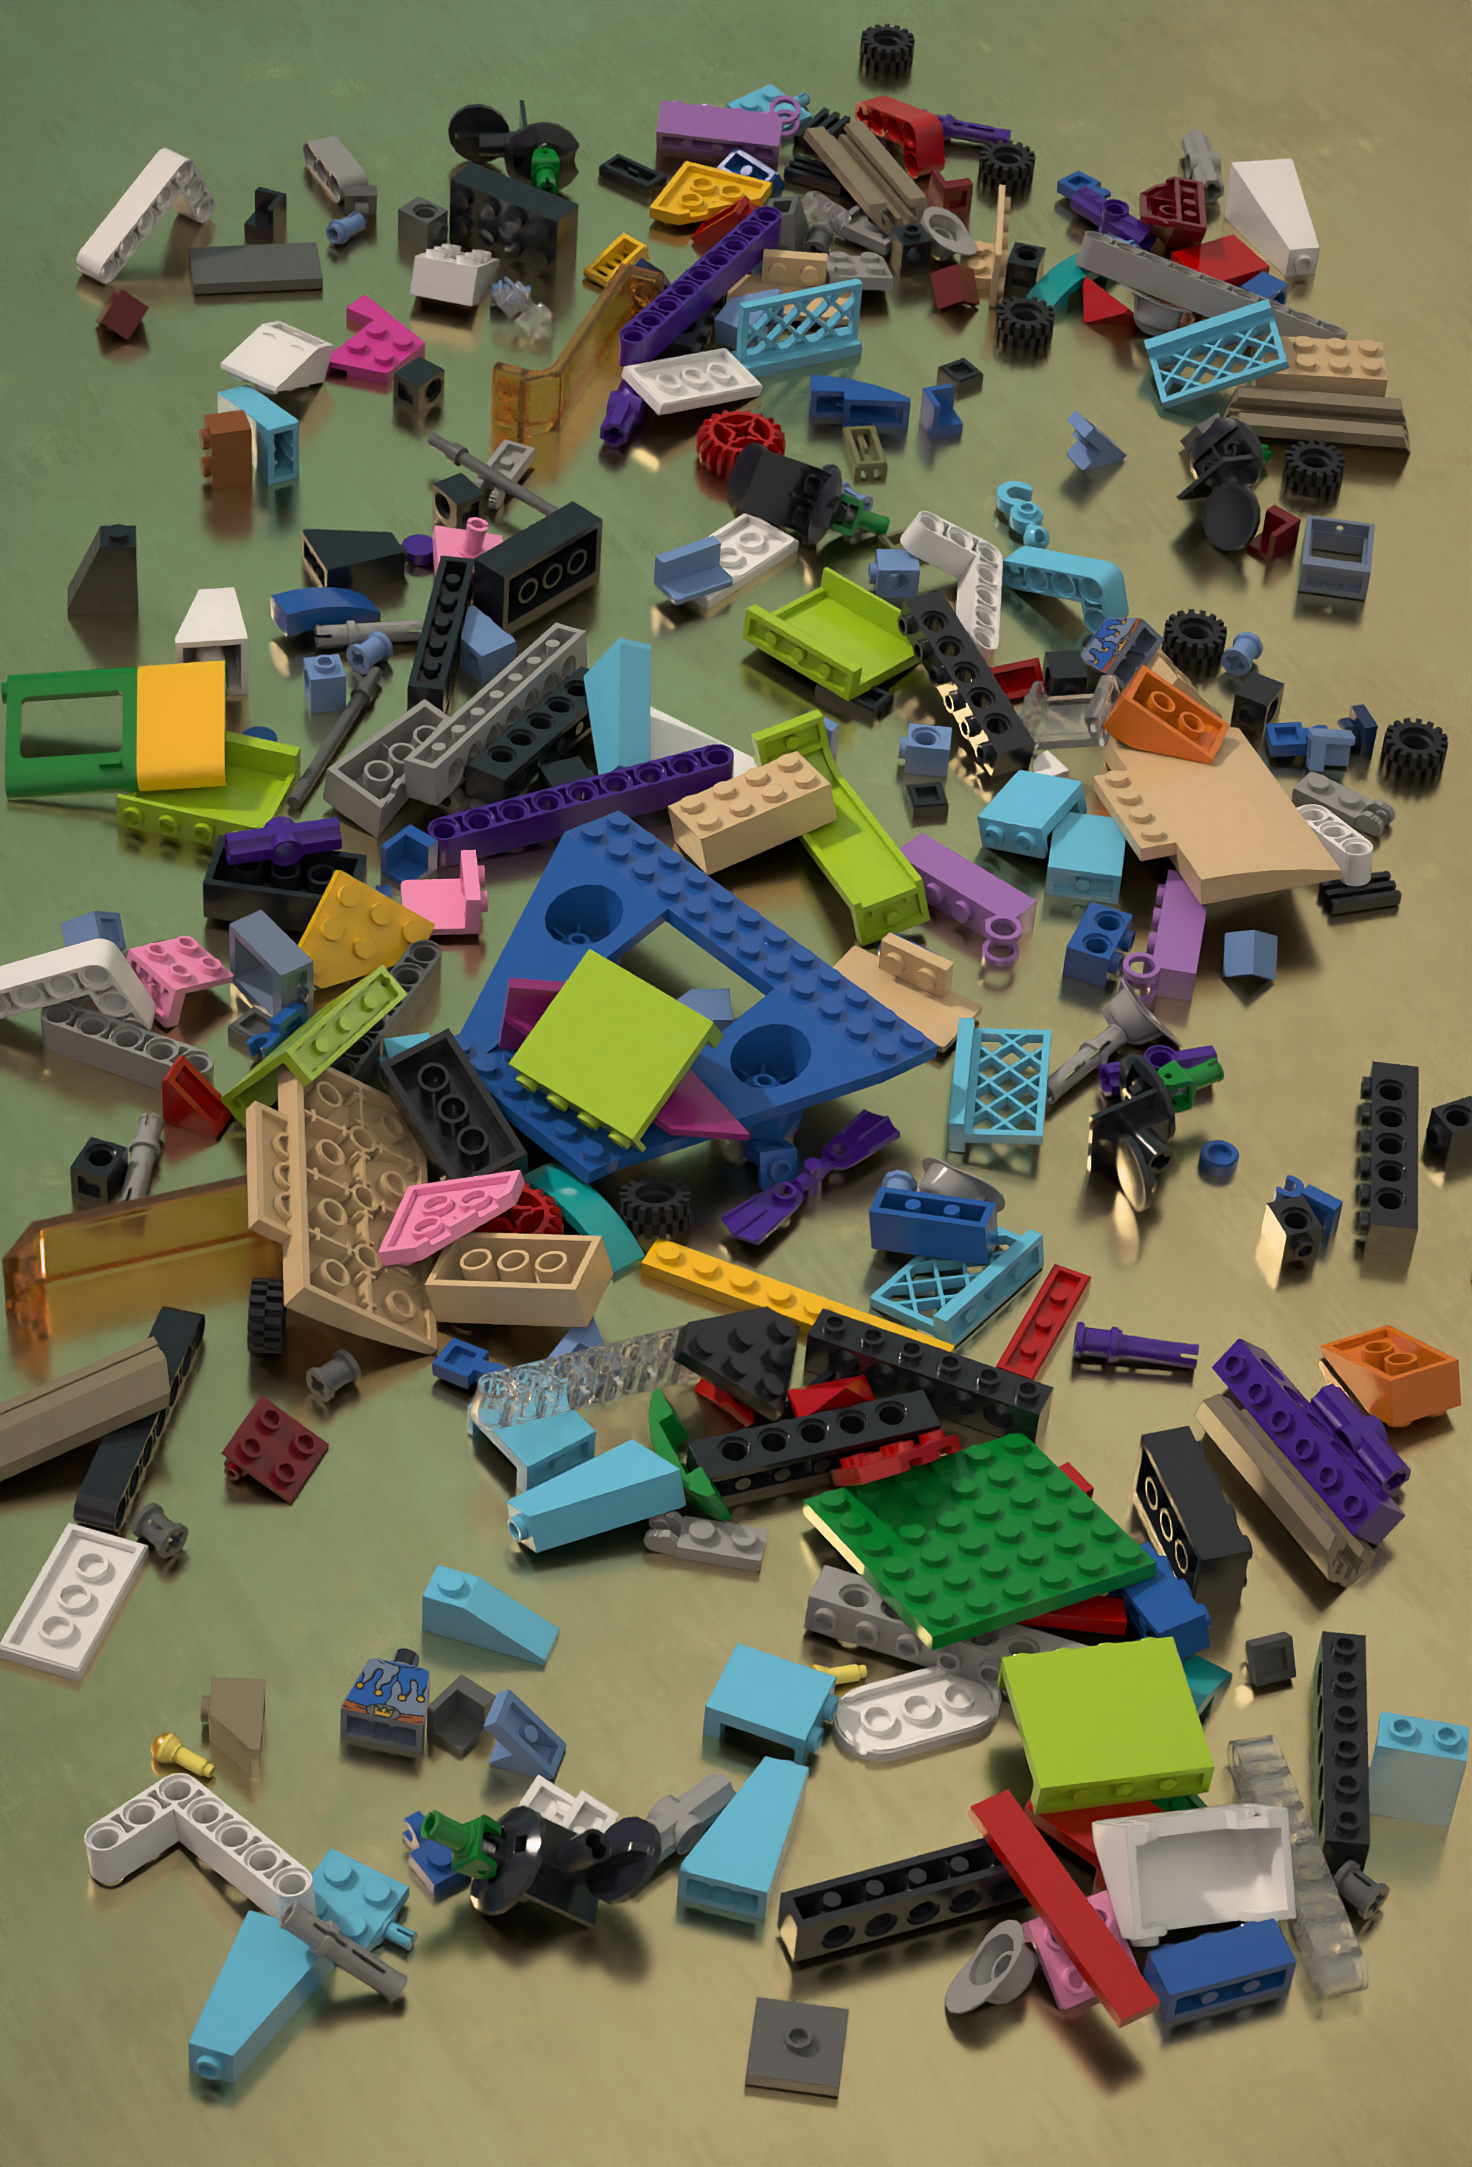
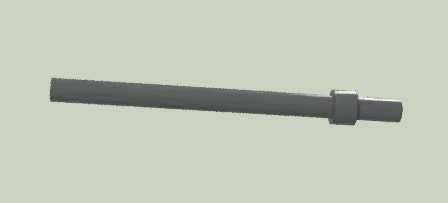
M436 433L429 437L428 445L443 453L446 460L456 466L462 465L542 515L548 516L559 509L470 455L468 449L457 442L451 443Z
M371 667L363 681L357 682L350 694L351 700L287 799V803L291 808H300L363 706L369 705L376 693L375 687L383 676L380 668Z

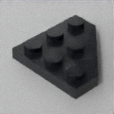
M768 1306L691 1321L679 1331L673 1360L774 1422L784 1412L800 1326Z

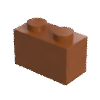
M244 410L204 415V429L199 430V441L205 456L199 459L202 477H208L212 490L252 485V429Z

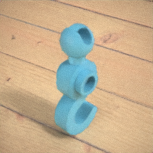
M1008 481L1001 484L996 491V507L1005 514L1010 515L1009 526L1018 534L1024 535L1025 546L1045 549L1050 542L1049 532L1042 527L1043 511L1036 504L1028 502L1032 499L1033 487L1020 481Z

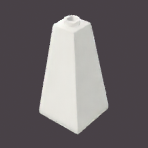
M1292 159L1232 162L1224 210L1225 219L1283 275L1315 274L1320 247Z
M235 588L199 589L175 637V662L178 664L226 660L229 671V696L249 694L248 637Z

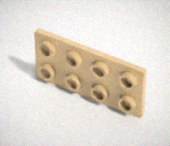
M999 185L993 244L975 240L974 242L978 248L976 254L972 256L961 255L960 265L974 269L977 289L990 290L989 307H996L997 296H1003L1011 203V197H1005L1006 185Z
M764 249L762 276L746 274L728 291L727 302L734 297L775 288L781 290V294L827 285L828 254ZM851 291L844 292L835 302L842 306L851 297ZM822 297L816 298L806 308L813 312L824 299ZM793 304L784 305L782 319L794 307ZM831 305L820 319L826 323L837 309ZM801 312L795 320L804 322L808 316ZM844 316L837 326L848 325L849 318Z
M890 932L881 940L880 957L858 946H853L832 967L855 985L865 990L885 1007L894 1011L896 1015L908 1024L921 1031L927 1038L938 1045L937 1051L945 1052L957 1039L959 1018H974L975 1020L981 1014L982 1006L951 991L954 962Z

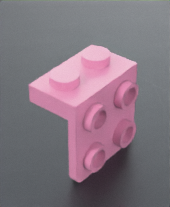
M461 850L460 879L405 880L401 883L402 905L436 924L431 935L480 934L481 913L488 911L487 890H480V888L485 887L484 865H477L476 850Z

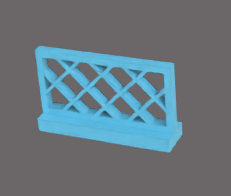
M859 278L740 303L737 348L735 351H731V354L755 378L861 355L862 343L857 337L862 282ZM851 291V297L842 306L835 302L844 292ZM821 297L824 299L813 312L806 308L814 299ZM793 304L794 307L783 319L777 315L784 305ZM832 305L837 311L825 323L820 317ZM760 310L765 312L754 325L749 323V313ZM801 312L805 313L808 317L797 329L790 325ZM844 316L849 318L848 326L833 329ZM773 318L778 324L766 336L761 330ZM815 322L822 326L816 333L804 336ZM785 329L792 332L786 340L774 342ZM756 335L763 339L757 346L747 348V344Z
M1269 299L1144 340L1164 409L1289 368ZM1271 332L1264 342L1254 339L1256 336ZM1240 342L1233 352L1223 349V347ZM1248 345L1258 348L1253 358L1242 355ZM1267 352L1279 355L1277 360L1268 363L1261 362ZM1208 353L1202 363L1192 360L1194 357ZM1217 356L1227 359L1221 369L1210 366ZM1236 362L1246 365L1245 369L1235 374L1229 372ZM1178 363L1171 373L1160 370L1161 368ZM1186 366L1196 369L1190 379L1179 376ZM1204 373L1215 376L1209 383H1198ZM1173 383L1184 386L1180 392L1167 396V391Z
M959 1018L948 1120L949 1152H965L966 1143L1043 1145L1052 1040L1051 1030L975 1028L974 1018ZM982 1042H999L1003 1046L990 1052L982 1046ZM1026 1043H1043L1042 1047L1032 1053L1022 1048ZM1010 1053H1013L1020 1060L1011 1066L1001 1060ZM992 1065L1000 1072L989 1079L981 1071ZM1031 1066L1039 1073L1027 1080L1019 1073ZM1011 1079L1019 1086L1007 1093L999 1085ZM987 1092H991L998 1098L988 1105H985L978 1099ZM1026 1093L1031 1094L1037 1099L1027 1106L1016 1100ZM1008 1105L1016 1113L1004 1119L996 1112ZM986 1118L995 1124L990 1129H974L976 1124ZM1026 1119L1036 1128L1035 1130H1018L1014 1126Z
M998 1226V1242L996 1246L1008 1245L1010 1247L1006 1251L993 1252L988 1263L989 1266L979 1273L968 1274L967 1268L985 1265L948 1259L936 1260V1258L916 1255L869 1297L870 1307L925 1331L936 1339L956 1346L1044 1266L1043 1235L1029 1229L1020 1236ZM961 1269L962 1275L940 1277L938 1272ZM933 1272L934 1278L911 1281V1278L916 1274ZM965 1287L958 1294L945 1296L943 1294V1289ZM937 1290V1297L915 1299L914 1293ZM909 1294L910 1300L898 1302L889 1300L891 1296ZM941 1308L933 1315V1319L918 1313V1311Z

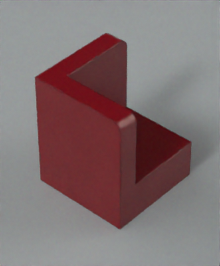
M934 169L930 173L928 195L936 207L946 209L951 213L971 211L974 184L970 178L945 181L939 170Z
M955 264L930 273L937 309L944 310L961 303L972 307L980 304L974 269Z
M116 289L95 322L100 326L108 327L122 338L129 339L149 307L123 289Z
M1274 504L1266 510L1263 532L1255 536L1246 549L1273 563L1296 547L1301 519Z

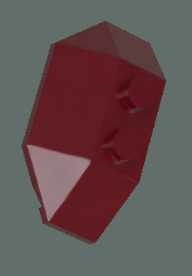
M1172 176L1166 179L1165 183L1157 184L1141 192L1139 196L1140 222L1164 244L1171 246L1176 251L1201 244L1207 230L1203 182Z

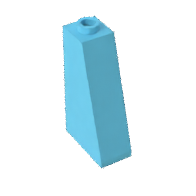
M250 385L217 392L218 413L244 410L252 429V465L267 485L270 486L299 478L298 420Z
M619 637L583 676L598 775L650 761L651 645Z
M631 1439L506 1501L510 1517L507 1520V1527L515 1541L523 1543L538 1553L679 1509L686 1505L680 1469Z
M765 1757L682 1862L679 1870L677 1898L765 1920L806 1796L809 1767L798 1765L789 1760Z
M249 1910L188 2042L189 2071L196 2072L209 2080L220 2079L235 2083L333 1971L336 1964L325 1956L316 1957L309 1951V1945L285 1929H281L278 1926L279 1918Z

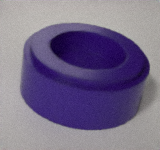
M416 534L408 536L403 540L402 544L408 553V563L425 565L434 560L433 540L431 537Z

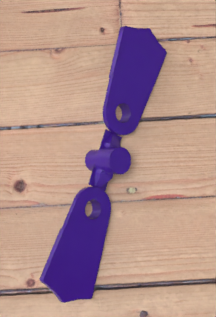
M863 1109L822 1149L820 1160L817 1158L806 1159L803 1171L790 1183H777L760 1194L751 1197L723 1214L721 1221L728 1228L733 1238L759 1245L801 1205L802 1194L814 1197L821 1193L822 1179L825 1177V1174L832 1169L845 1170L851 1168L900 1138V1131L894 1127L888 1115H877ZM835 1152H842V1153H844V1154L839 1155V1154H836ZM786 1193L789 1194V1196H782L780 1194Z

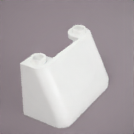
M1249 1803L1227 1804L1092 1822L1093 1843L1121 1937L1131 1939V1946L1158 1945L1159 1936L1167 1935V1930L1238 1920L1261 1922L1272 1918L1275 1919L1278 1927H1280L1279 1920L1296 1918L1288 1808Z

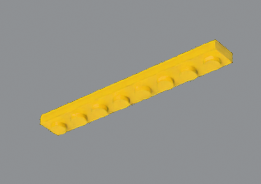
M658 1237L641 1262V1274L732 1308L746 1311L768 1306L800 1326L799 1332L808 1335L821 1310L824 1308L954 1353L955 1345L666 1239H659Z

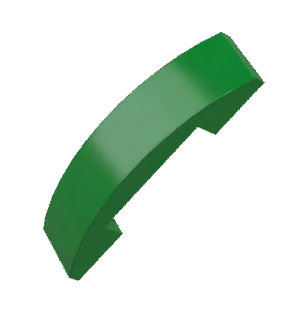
M660 1388L654 1390L649 1406V1429L657 1455L680 1469L684 1495L692 1504L713 1518L724 1522L732 1518V1515L718 1489L704 1469L700 1466L689 1472L676 1446L688 1440L690 1436L676 1410Z

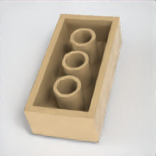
M1269 334L1254 337V339L1264 342ZM1280 336L1289 368L1250 381L1251 387L1385 397L1388 377L1383 342L1342 340L1340 338L1320 339L1307 336ZM1251 348L1250 358H1253L1258 348ZM1267 352L1261 362L1268 363L1277 360L1279 355Z
M797 751L791 754H784L777 760L749 769L742 775L728 781L719 782L707 790L695 795L686 796L681 801L668 806L675 842L707 875L837 820L831 783Z
M469 1232L444 1247L424 1285L437 1322L575 1328L588 1327L614 1273L602 1236Z

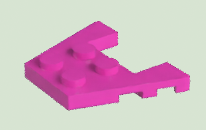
M363 294L346 308V319L365 327L338 349L332 351L327 372L332 368L346 370L348 377L388 384L393 380V373L417 357L425 354V342L372 299Z

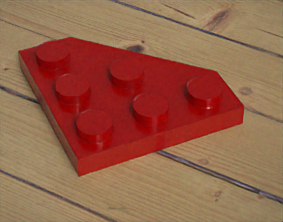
M943 1429L919 1435L920 1443L914 1445L913 1440L899 1441L879 1447L880 1451L863 1452L840 1459L842 1467L830 1470L834 1486L866 1484L910 1470V1466H919L940 1459L942 1454L946 1453V1455L961 1451L958 1435L944 1436Z

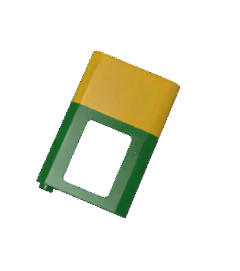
M227 661L8 675L7 682H2L1 684L3 704H6L5 791L7 801L227 786L226 696H229L230 692ZM120 695L123 697L122 748L118 752L23 758L21 756L22 706L25 702Z

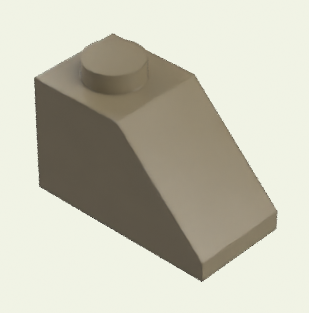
M212 1677L210 1695H202L201 1722H209V1741L250 1777L260 1778L266 1710L265 1679Z

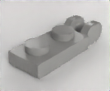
M504 439L486 464L517 483L534 461L536 448ZM479 475L474 483L484 493L487 488L492 490L489 496V508L498 510L504 502L505 495L508 493Z
M1314 771L1309 772L1293 788L1292 798L1294 801L1302 805H1321L1351 828L1369 833L1373 837L1380 834L1385 828L1384 825H1389L1396 817L1395 809L1389 804H1385L1384 801L1380 799L1373 801Z
M674 1510L649 1518V1526L653 1530L649 1529L648 1532L646 1531L643 1542H645L644 1545L650 1551L674 1555L677 1559L758 1572L761 1569L768 1529L685 1515L683 1518Z

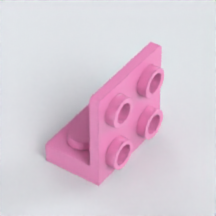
M179 936L174 939L131 948L126 959L155 1002L156 1012L154 1018L165 1028L178 1025L186 993L231 983L234 976L218 959L214 958L190 936Z
M1107 1890L1087 1896L1086 1898L1138 1969L1127 1939L1121 1937ZM1040 1916L1021 1924L1025 1934L1024 1943L1031 1942L1033 1949H1035L1060 2010L1070 2008L1096 1997Z

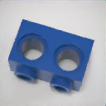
M1090 902L1066 947L1062 975L1105 988L1111 975L1117 976L1119 974L1124 959L1123 952L1129 953L1134 944L1136 931L1131 930L1133 915Z

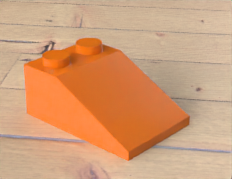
M1142 665L1120 693L1102 728L1108 731L1114 739L1124 742L1131 748L1210 765L1230 724L1145 665Z
M1390 1325L1321 1345L1323 1356L1370 1415H1375L1390 1427H1406L1413 1420L1426 1416H1441L1445 1413V1410L1461 1406L1459 1360Z

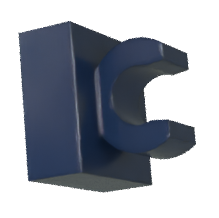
M1364 704L1351 706L1349 718H1342L1338 720L1337 724L1341 730L1352 731L1355 737V744L1353 746L1359 755L1372 754L1378 725Z

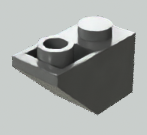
M800 196L769 198L767 206L775 207L782 213L780 243L774 250L801 252L809 226Z

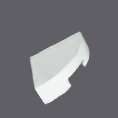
M1048 750L1041 753L1033 764V772L1068 779L1069 769Z

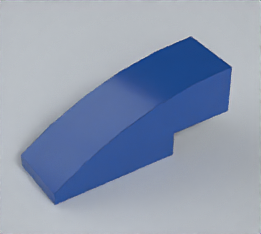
M810 375L809 417L842 419V426L845 427L874 425L876 428L908 429L911 398L861 381L832 376Z
M310 587L271 595V619L287 637L308 630L314 632L315 625L345 624L348 620H354L355 624L368 623L381 618L380 611L364 593L349 589ZM315 634L317 637L327 636V635H317V634Z

